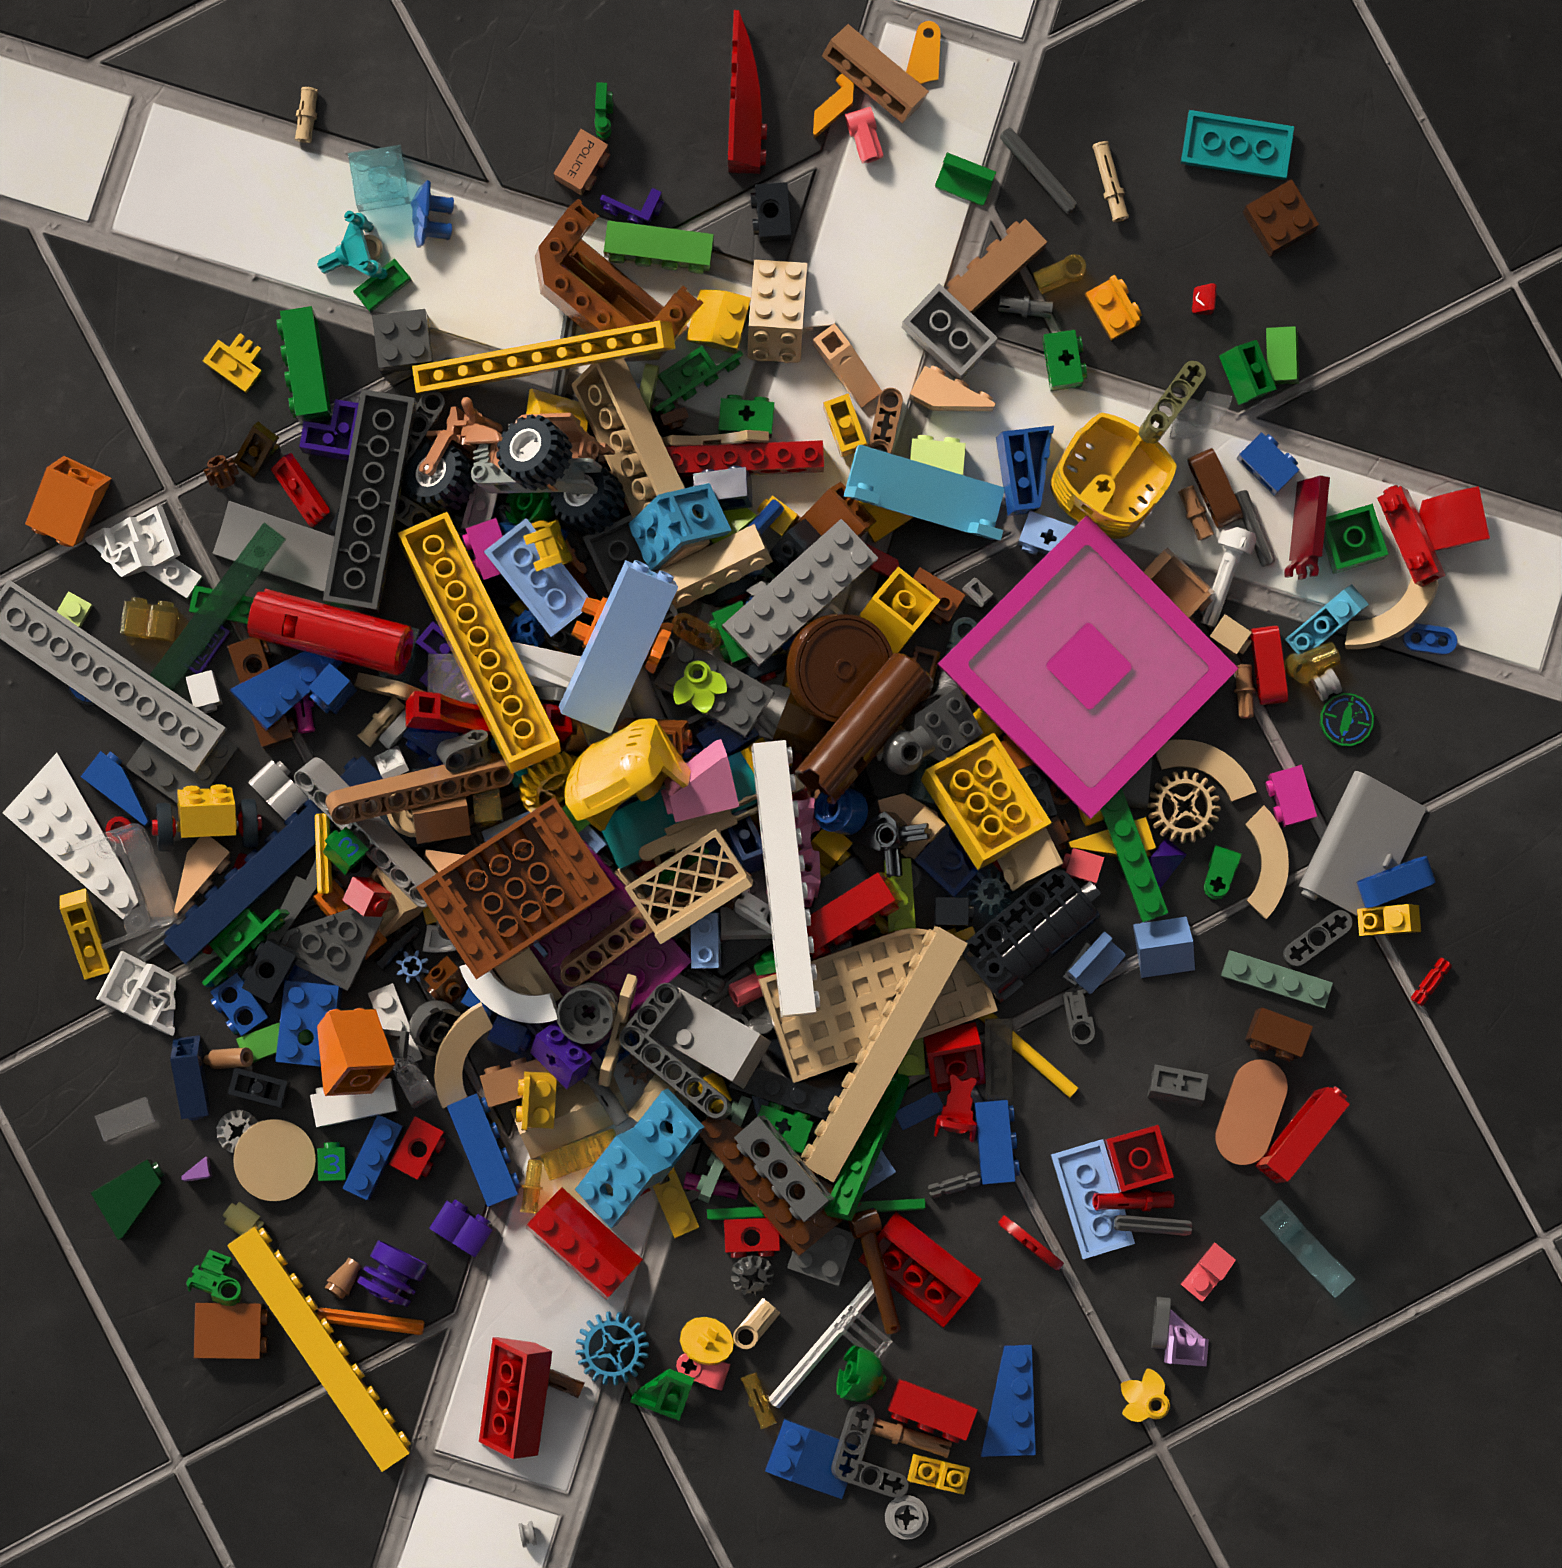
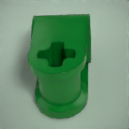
M1215 845L1204 883V892L1207 897L1218 900L1226 895L1232 878L1236 873L1241 853ZM1216 880L1220 881V886L1224 888L1219 889L1218 892H1214V887L1210 885L1214 884Z

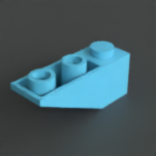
M1351 584L1285 640L1298 656L1304 659L1369 604Z

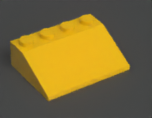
M995 733L926 769L921 778L925 788L977 870L1001 858L1052 823Z

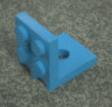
M710 483L658 494L628 524L631 534L635 538L650 571L660 569L684 545L725 536L731 531ZM692 509H695L700 513L701 519L697 518L693 514Z

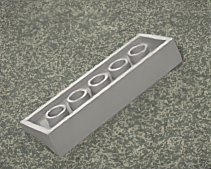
M228 501L213 555L324 592L334 536Z

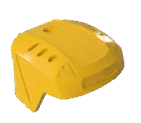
M1099 413L1075 433L1052 475L1050 489L1059 507L1071 518L1080 522L1088 515L1109 538L1124 539L1132 535L1139 528L1157 502L1164 496L1175 475L1177 466L1171 455L1159 442L1149 444L1140 438L1138 426L1118 416ZM1086 444L1091 445L1094 448V450H1091L1090 448L1086 447ZM1075 454H1078L1081 457L1085 458L1086 461H1082L1081 459L1077 458ZM1069 465L1075 470H1077V473L1068 469L1067 466ZM1148 485L1153 491L1150 492L1145 486ZM1137 497L1142 498L1147 504L1144 505ZM1129 509L1134 510L1139 515L1135 516Z
M652 718L638 719L611 736L591 744L578 757L567 778L565 804L577 821L586 819L599 831H603L615 810L622 803L635 794L641 802L650 799L659 791L666 777L673 779L682 788L688 786L691 769L675 749L657 720Z

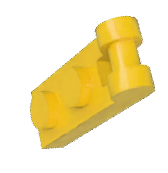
M673 1167L668 1173L670 1181L663 1184L659 1182L652 1187L672 1234L676 1238L699 1228V1225Z

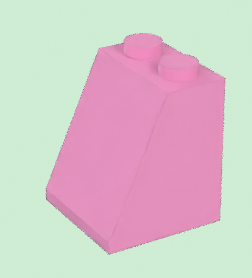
M721 739L714 741L686 763L691 769L688 786L682 788L673 779L667 777L664 780L666 789L661 790L667 815L673 814L675 822L739 807L728 756Z

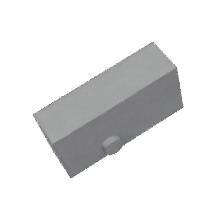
M677 987L681 991L682 1002L656 1034L655 1038L744 1089L771 1041ZM672 990L664 1003H669L673 1000L674 993ZM657 1015L651 1024H653L656 1021Z

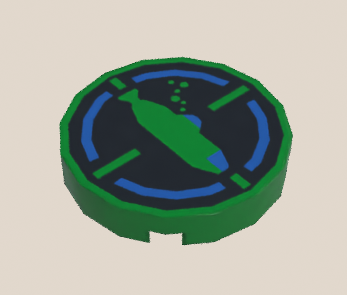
M1342 693L1333 696L1324 705L1320 713V727L1324 735L1330 742L1342 747H1352L1364 741L1370 735L1374 725V715L1370 705L1364 698L1352 693Z

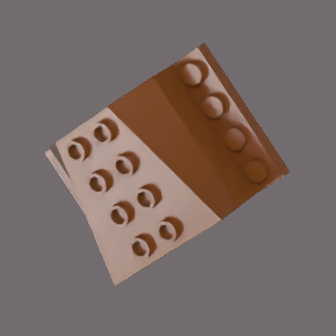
M555 797L416 887L476 980L498 965L501 966L573 920L591 907L593 903L615 890Z

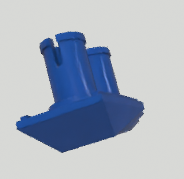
M427 180L419 187L411 201L414 239L417 248L425 244L427 237L450 240L452 234L451 223L429 221V211L452 214L454 208L453 197L431 195L430 180Z
M525 609L519 617L516 616L506 631L511 642L540 648L545 641V629L530 610L527 611Z

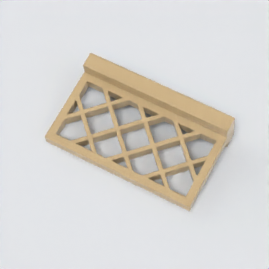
M716 828L627 885L625 890L654 931V936L661 945L753 885V879L744 870ZM714 837L721 845L719 856L703 853L705 843ZM701 846L700 852L694 851L695 849ZM723 851H725L728 858L722 857ZM689 854L699 857L696 871L680 868L684 856ZM702 857L718 861L715 875L699 872ZM678 861V866H677V867H675V866H670V865H672L673 863H675V862ZM721 861L733 864L738 873L731 878L718 876ZM664 869L676 871L674 885L658 883L659 872ZM679 872L695 875L692 890L677 887ZM653 876H655V881H654V882L648 880V879L652 878ZM698 876L714 879L712 890L707 893L696 891ZM717 880L724 881L716 887ZM641 884L653 886L651 900L639 898L634 888ZM656 887L672 890L670 904L654 901ZM675 891L691 894L690 903L685 907L673 905ZM694 895L701 896L695 901H693ZM644 904L649 905V910L646 909ZM652 906L667 908V919L656 924L651 916ZM671 910H677L676 913L670 916Z

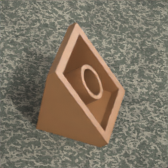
M465 796L411 809L417 844L471 835Z

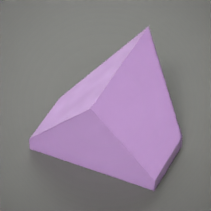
M1170 1309L1164 1362L1207 1366L1209 1339H1204Z

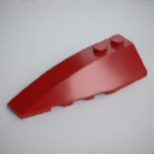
M734 10L728 173L760 174V166H766V150H761V140L767 139V124L762 123L760 85L750 39L740 11Z

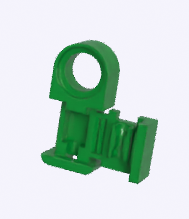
M209 1249L201 1265L202 1271L199 1265L193 1268L192 1278L189 1277L186 1282L188 1291L190 1292L192 1287L207 1292L211 1294L212 1301L225 1306H234L239 1303L242 1298L240 1283L233 1278L225 1276L224 1272H222L225 1266H232V1258ZM232 1286L237 1289V1293L232 1298H225L221 1294L224 1288Z

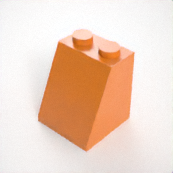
M66 456L61 457L46 468L25 525L32 527V530L37 534L49 535L55 538L56 542L63 546L74 547L82 541L112 478Z
M363 1008L344 1011L333 1009L328 1011L317 1025L325 1096L372 1094L395 1066L376 1009L364 1010Z

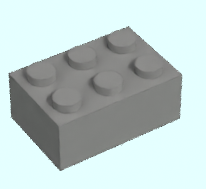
M938 284L902 321L901 327L951 375L960 380L996 345L998 339L941 284Z

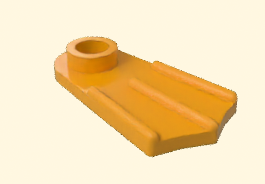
M925 21L918 26L906 70L920 84L937 81L939 77L941 31L939 26L932 21ZM929 29L932 30L934 35L931 38H926L923 32Z

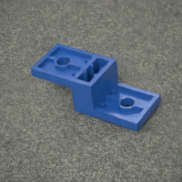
M296 965L293 967L288 981L285 980L275 1062L321 1067L317 1025L328 1011L341 1009L343 988ZM304 1030H310L314 1035L313 1042L307 1046L302 1045L299 1041V1034Z

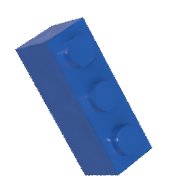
M330 663L308 687L312 692L310 698L313 699L315 704L325 713L331 710L334 714H337L357 691L351 681Z
M1008 1100L974 1103L981 1184L1015 1182V1176H1020L1019 1161L1018 1159L1013 1160L1012 1149H1017L1016 1132L1011 1133L1010 1122L1014 1121L1013 1105L1008 1106Z
M377 1115L342 1189L370 1201L405 1127L381 1115Z

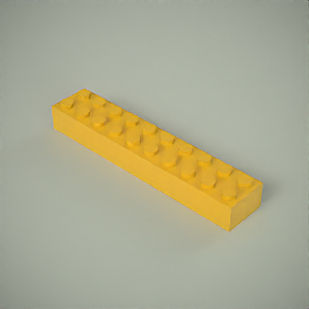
M448 512L399 532V542L405 557L510 773L513 774L560 753L559 739Z

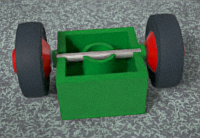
M753 576L731 582L710 594L714 607L730 605L713 612L712 621H709V626L714 639L720 638L722 645L719 646V651L723 661L727 664L730 663L734 668L750 663L753 660L727 634L722 625L744 606L743 600L751 595L746 590L757 584ZM784 653L770 656L759 667L753 662V664L742 669L741 672L758 682L762 681V683L777 678V674L786 670L787 657Z

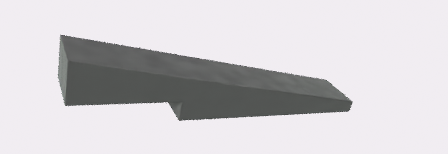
M316 860L306 880L298 876L295 877L281 906V909L288 910L290 914L284 919L286 921L285 924L276 932L272 931L266 940L274 939L281 943L286 931L294 927L312 898L318 892ZM266 962V963L264 964V966H263V971H264V969L267 967V965L269 964V962Z

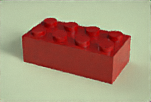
M878 872L810 915L811 926H807L808 937L812 936L814 953H810V958L814 960L831 952L829 947L832 945H842L854 937L852 933L857 929L865 931L877 923L875 918L878 916H889L899 909L897 904L903 900L890 878H887L886 873Z

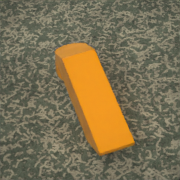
M840 74L835 80L841 88L814 111V138L820 135L853 105L854 83L844 74Z

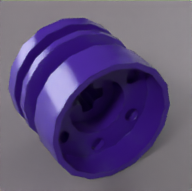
M378 1240L370 1257L378 1262L379 1266L378 1268L365 1266L363 1270L373 1275V1278L370 1280L360 1276L357 1282L363 1285L369 1293L386 1302L408 1307L411 1300L402 1296L401 1293L404 1290L414 1295L416 1290L408 1285L407 1281L408 1279L421 1281L429 1265L394 1246Z

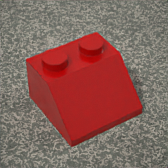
M976 1022L953 1026L923 1037L933 1093L951 1090L949 1079L951 1074L956 1075L962 1081L976 1078L977 1082L975 1085L986 1083L981 1042Z

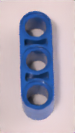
M1423 856L1363 878L1356 883L1364 907L1370 908L1430 886L1436 881L1428 857Z

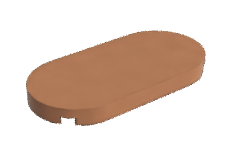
M1261 1059L1253 1060L1243 1065L1235 1074L1215 1132V1142L1220 1154L1224 1159L1233 1164H1252L1261 1159L1269 1147L1288 1090L1286 1076L1275 1063Z

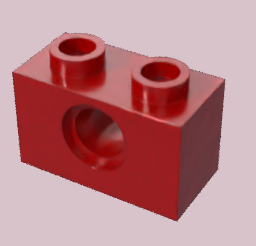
M415 1116L389 1165L417 1180H420L422 1176L426 1178L434 1164L430 1162L435 1152L440 1153L447 1139L443 1138L445 1132ZM417 1142H423L427 1146V1152L423 1157H416L412 1152V1148Z
M767 1218L724 1220L725 1252H731V1258L747 1257V1252L758 1251V1256L767 1257L774 1256V1251H780L779 1233ZM748 1230H756L759 1233L760 1241L757 1245L749 1246L745 1243L744 1235Z

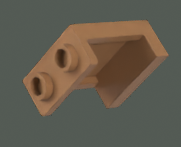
M1168 547L1144 571L1192 622L1195 619L1191 616L1198 609L1203 612L1213 601L1210 596L1215 591Z

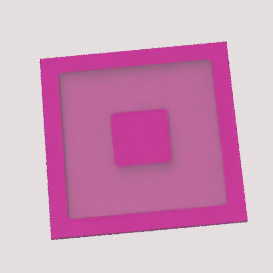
M1088 515L937 664L1089 819L1239 669Z

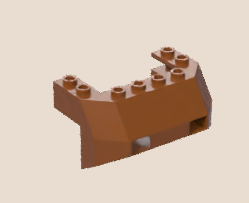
M576 200L567 208L548 233L535 254L540 294L588 334L655 321L672 322L674 341L676 342L687 329V323L704 302L700 299L697 300L686 291L687 288L685 286H682L663 307L582 240L599 215L589 211L582 205L581 200ZM667 351L624 358L625 362L659 360Z

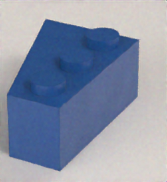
M1054 425L1002 431L996 437L1008 516L1029 514V511L1035 512L1041 507L1046 479L1045 472L1050 455L1049 448Z

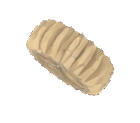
M1183 771L1182 779H1179L1177 772H1173L1172 782L1167 776H1164L1162 781L1165 787L1156 783L1154 787L1160 793L1151 792L1149 795L1151 799L1156 800V803H1148L1147 808L1155 809L1156 812L1150 813L1148 817L1149 819L1157 817L1159 820L1153 824V828L1156 829L1162 825L1164 829L1160 832V835L1163 837L1168 831L1171 832L1169 837L1171 842L1175 840L1176 835H1180V844H1184L1186 835H1188L1191 843H1194L1196 841L1195 833L1203 839L1206 834L1202 828L1211 832L1214 827L1208 821L1217 822L1219 820L1212 812H1219L1221 807L1212 806V803L1220 798L1216 795L1210 797L1209 794L1215 790L1214 786H1210L1207 790L1204 788V785L1208 782L1207 778H1204L1200 783L1196 782L1199 776L1198 773H1194L1190 780L1188 779V771ZM1177 786L1193 788L1190 794L1185 797L1179 796L1176 793L1173 794L1170 789ZM1199 794H1201L1205 802L1204 817L1200 815V812L1197 811L1194 805ZM1164 797L1169 800L1168 802L1173 807V814L1169 820L1165 818L1162 810ZM1192 797L1188 807L1191 809L1190 813L1184 811L1176 818L1175 816L1179 812L1178 808L1180 807L1177 806V803L1183 804ZM1181 818H1188L1199 824L1189 829H1181L1174 826Z

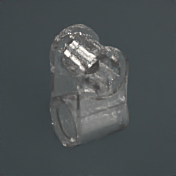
M407 1055V1059H395L394 1074L413 1109L438 1096L431 1082L423 1074L412 1056Z

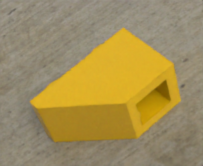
M1404 904L1357 909L1359 936L1421 932L1419 905Z

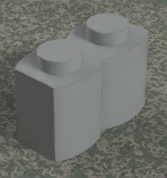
M271 760L248 783L286 820L294 812L297 813L309 798L288 777L291 773L281 761L275 764Z

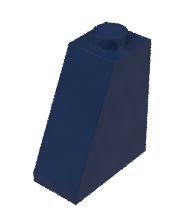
M200 1035L173 1039L170 1061L181 1119L199 1120L209 1114L210 1103Z

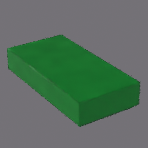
M395 258L382 267L387 270L385 271L387 272L386 278L370 277L353 291L370 313L412 280Z

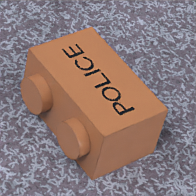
M580 129L553 173L554 179L580 195H583L585 190L590 191L596 182L597 177L594 175L598 168L601 167L603 169L610 158L608 144Z

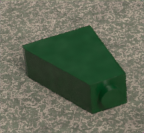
M147 1159L91 1192L117 1240L127 1237L163 1186L164 1182L161 1177L165 1176L157 1161L152 1163L151 1160Z

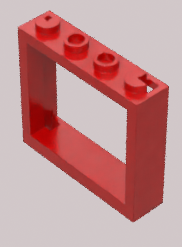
M1335 1086L1333 1088L1325 1087L1315 1090L1255 1167L1275 1183L1288 1182L1350 1105L1345 1100L1347 1096Z

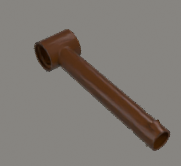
M873 1207L855 1213L852 1221L848 1220V1224L855 1239L860 1238L885 1333L893 1334L899 1332L901 1327L876 1232L882 1231V1225L877 1210Z

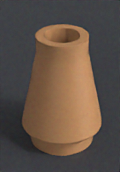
M348 1258L326 1280L328 1283L325 1289L343 1300L346 1295L349 1296L362 1266L353 1259Z

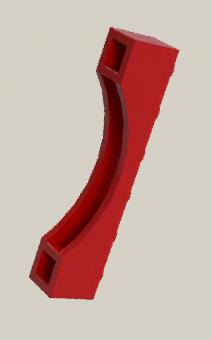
M413 691L406 701V727L468 733L472 730H485L488 735L492 736L477 704L459 701L441 693ZM542 704L559 742L563 743L572 733V718L561 714L559 705Z

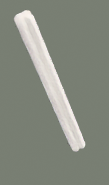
M871 1279L772 1393L768 1400L774 1407L780 1408L874 1299L875 1292Z

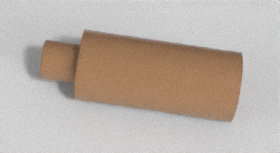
M247 1047L216 1049L205 1055L203 1061L205 1065H209L212 1069L249 1067L253 1063V1053Z

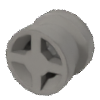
M1331 668L1325 670V673L1321 676L1315 675L1311 677L1312 685L1321 701L1328 699L1330 694L1342 692L1341 684Z

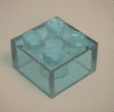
M401 145L348 153L355 202L359 212L411 204Z

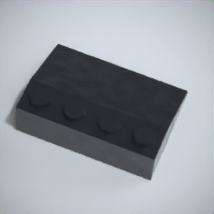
M775 1029L766 1035H762L771 1043L743 1089L731 1082L729 1088L826 1121L831 1112L828 1110V1107L835 1096L839 1097L844 1087L841 1085L852 1063L794 1083L792 1082Z

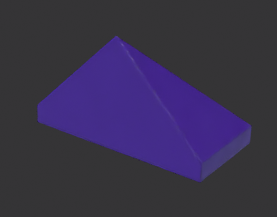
M1166 838L1149 858L1159 889L1187 855Z

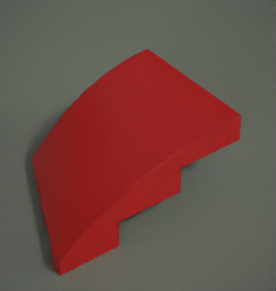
M1479 486L1422 500L1418 514L1435 551L1461 547L1465 544L1490 539Z

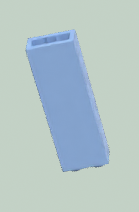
M625 560L559 704L561 714L610 734L678 589L672 575L660 570L658 573L648 570V565L634 560L633 563Z

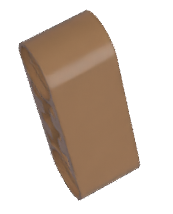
M886 388L880 393L868 447L874 449L880 447L887 453L892 454L903 397L899 390ZM887 396H893L897 399L898 404L893 408H888L884 405L883 399ZM886 415L890 416L888 428L890 429L886 432L885 440L880 439L881 427L878 426L883 425Z

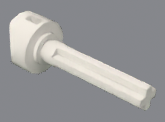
M1226 526L1221 531L1218 544L1223 545L1227 550L1224 553L1212 588L1215 591L1210 596L1213 601L1204 610L1201 623L1216 627L1240 559V554L1252 555L1256 544L1255 533L1239 527Z

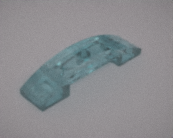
M1281 1200L1277 1201L1260 1217L1278 1240L1334 1298L1341 1294L1355 1280L1339 1261L1335 1260L1301 1224L1299 1219Z

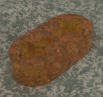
M679 613L673 618L672 624L674 626L672 630L680 638L702 650L711 651L719 646L721 635L713 626L688 613ZM681 621H687V624L694 628L693 631L683 630V626L680 625ZM699 633L709 634L712 641L705 643V639L699 636Z

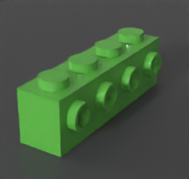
M608 221L603 251L604 258H609L608 261L619 264L624 263L625 260L635 261V265L642 267L659 264L662 265L661 268L666 270H677L678 267L688 268V271L691 273L703 274L704 270L710 271L714 234Z

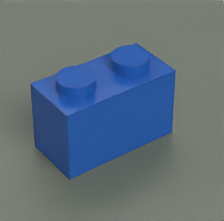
M1261 432L1236 459L1275 496L1300 469L1297 467L1298 462L1289 453L1284 454L1277 448L1279 443L1271 435L1267 434L1265 436Z

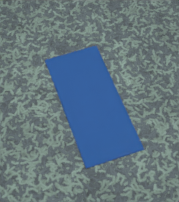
M937 1092L931 1093L899 1109L896 1113V1118L902 1130H905L941 1112L943 1104Z

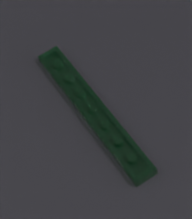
M266 522L262 524L151 672V677L171 691L176 688L287 538Z

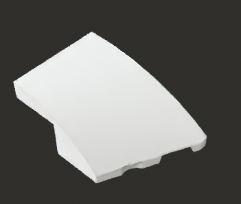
M155 506L137 517H129L111 528H102L85 538L89 545H93L102 554L101 557L106 562L112 564L113 569L121 577L146 571L180 556L163 506Z
M120 951L96 999L170 1036H173L175 1033L173 1020L176 976L153 964H147L124 951Z

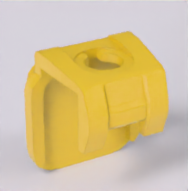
M558 519L551 522L540 520L531 523L536 531L523 537L526 545L535 543L540 560L533 563L536 572L559 563L564 565L573 561L560 530L561 527Z

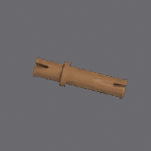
M876 1417L870 1432L871 1435L892 1440L893 1444L897 1445L899 1442L944 1456L945 1458H948L949 1448L952 1446V1441L950 1440L947 1441L905 1428L899 1422L896 1425Z

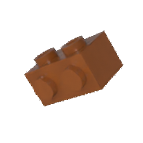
M919 567L913 579L940 599L927 618L940 626L942 623L948 625L964 600L965 594Z

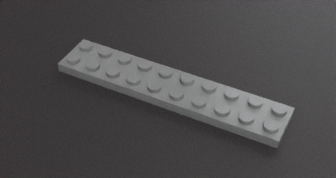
M8 579L1 589V640L195 773L198 772L227 731V728Z

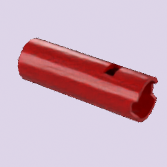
M265 589L264 592H257L248 616L247 629L249 636L252 638L393 675H400L406 669L413 649L414 636L411 626L270 589Z

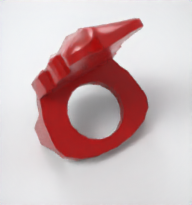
M951 1074L949 1078L951 1092L947 1094V1103L943 1105L941 1115L936 1119L934 1136H938L941 1127L949 1132L966 1133L969 1131L970 1141L974 1143L977 1123L973 1121V1110H971L973 1098L971 1092L977 1079L969 1078L962 1081L956 1075Z

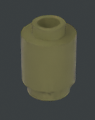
M241 1202L237 1205L231 1203L223 1214V1217L226 1218L224 1224L240 1236L255 1225L260 1230L265 1223L260 1220L261 1216Z

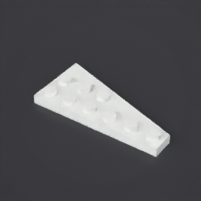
M56 753L6 808L3 814L119 917L125 920L142 899L105 837L87 802L77 788L72 776L65 767L60 755Z

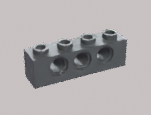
M765 1115L758 1116L734 1137L738 1142L736 1145L738 1150L745 1157L750 1156L756 1164L754 1168L762 1178L765 1179L767 1177L773 1184L771 1187L773 1192L780 1199H785L791 1206L789 1210L797 1220L811 1221L834 1200L833 1196ZM762 1142H766L770 1147V1153L767 1157L763 1156L760 1152ZM780 1163L785 1164L788 1169V1173L784 1178L779 1176L777 1172V1167ZM797 1184H801L805 1188V1196L802 1199L795 1195Z

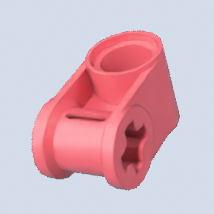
M684 1353L678 1358L676 1363L678 1372L695 1378L694 1381L699 1382V1384L723 1390L731 1364L722 1362L717 1365L708 1366L693 1361L696 1369H690L689 1373H685V1368L681 1364L682 1362H687L689 1357Z

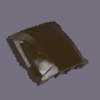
M790 692L772 742L786 740V747H791L793 751L808 756L835 722L823 721L811 716L800 707Z

